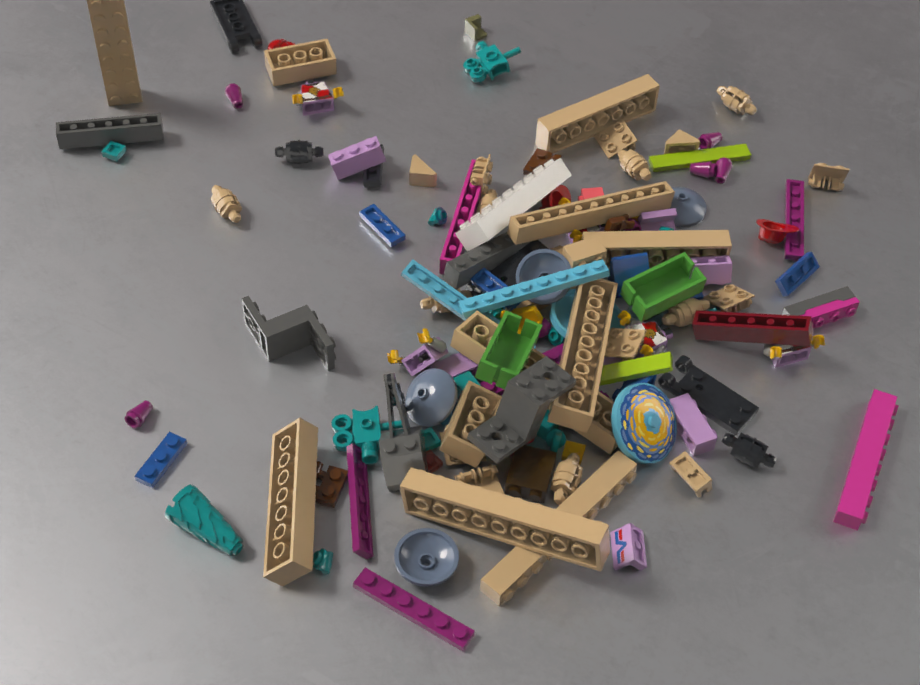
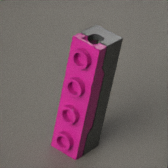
M846 286L786 306L783 309L782 315L811 316L813 328H819L824 324L853 316L857 312L860 301L849 287Z

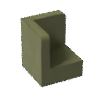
M479 14L465 19L464 32L474 42L487 37V33L481 28L482 17Z

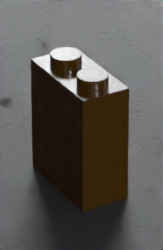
M527 445L515 451L506 479L505 494L515 498L528 499L532 502L545 503L557 452Z

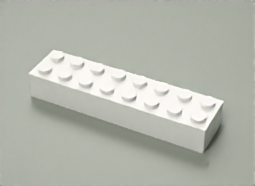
M559 158L555 161L551 159L544 164L545 167L542 165L538 166L533 170L534 174L531 172L523 177V182L520 180L514 184L513 190L510 188L502 193L503 197L499 196L494 199L492 206L488 204L481 209V214L478 212L470 218L471 222L468 220L459 226L461 229L455 234L468 252L489 241L509 225L510 216L523 214L572 176L562 159Z

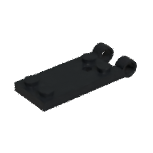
M243 0L210 1V7L224 34L231 53L239 51V40L251 38L254 48L263 45L261 35Z
M534 240L494 268L490 273L501 281L507 279V281L503 282L507 286L517 284L516 271L521 260L535 250L549 248L539 240ZM471 282L467 284L466 290L471 292L472 297L482 293Z
M685 355L680 356L675 362L676 369L686 374L679 382H676L675 377L668 372L658 379L659 386L676 397L688 393L696 401L698 409L702 414L735 436L759 410L758 406L693 365L691 359Z

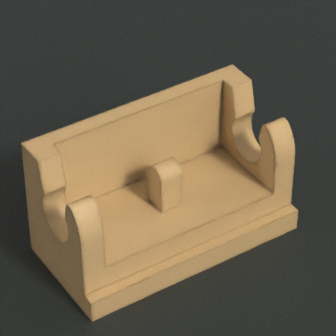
M686 451L669 462L671 469L683 478L695 491L697 497H701L703 490L707 492L712 490V479Z

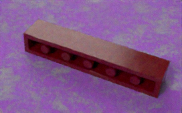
M696 310L692 323L695 340L811 346L813 335L811 316Z

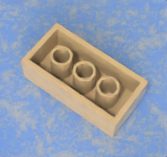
M328 39L264 50L265 66L273 86L337 74L336 57Z
M468 381L460 394L439 450L476 468L485 453L470 442L467 436L469 432L495 416L502 396L472 381Z

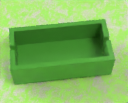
M683 252L625 280L620 295L629 307L633 305V312L642 322L701 293L707 278L698 267L694 268V262L686 252Z
M506 310L479 362L475 378L490 384L495 382L497 387L505 390L507 382L523 372L538 340L542 325L525 319L521 334H518L522 317Z

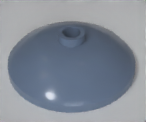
M672 187L675 194L669 209L676 208L675 226L690 227L700 223L707 211L705 200L691 189Z
M551 249L535 250L527 254L519 263L516 271V283L519 284L541 276L571 269V266L567 259L557 251ZM570 288L529 299V301L540 305L552 304L561 300Z
M436 368L425 370L415 377L405 397L406 412L414 423L423 427H432L443 422L451 414L457 400V386L453 377L446 371Z
M421 528L413 530L401 538L395 548L394 561L399 574L408 582L418 586H435L447 581L455 573L459 563V551L454 540L446 533L433 528Z

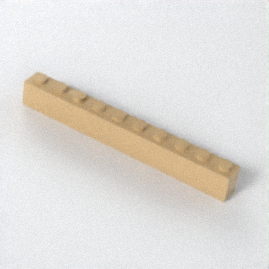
M664 181L510 216L507 234L514 244L517 245L572 232L574 229L581 230L606 224L608 219L628 214L629 218L639 216L641 212L669 209L675 191Z
M618 450L556 509L593 520L601 508L604 509L608 506L614 495L618 496L627 483L633 482L637 476V464ZM516 546L481 579L480 591L500 606L504 601L508 602L513 597L514 591L519 587H524L529 577L533 573L537 574L547 560L550 561L554 557Z

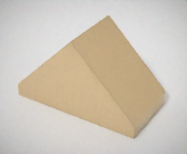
M679 129L666 141L664 154L699 150L700 140Z
M414 154L409 172V185L435 187L437 184V173Z

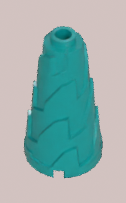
M193 484L187 485L172 499L175 502L174 507L167 506L165 518L181 529L230 556L233 554L238 555L244 547L242 544L243 539L233 530L231 525L223 518L224 516L210 503L207 497Z

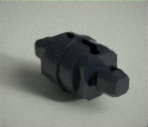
M290 141L286 142V148H283V146L275 148L276 157L286 156V162L308 163V161H312V156L322 157L324 155L322 147L315 146V148H312V142Z
M741 432L738 438L730 433H725L722 439L723 444L732 447L730 454L742 461V463L758 468L760 462H762L763 465L773 468L777 461L775 456L766 453L769 446L757 440V438Z

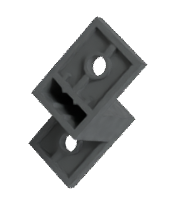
M249 296L241 298L245 324L269 362L311 345L328 371L335 368V342L332 337L327 335L324 324L319 323L316 312L314 310L311 311L308 305L266 320V317L259 313V307L256 302H252Z
M544 357L507 382L495 416L469 432L467 439L495 463H500L537 436L549 404L573 388L577 380L550 358Z

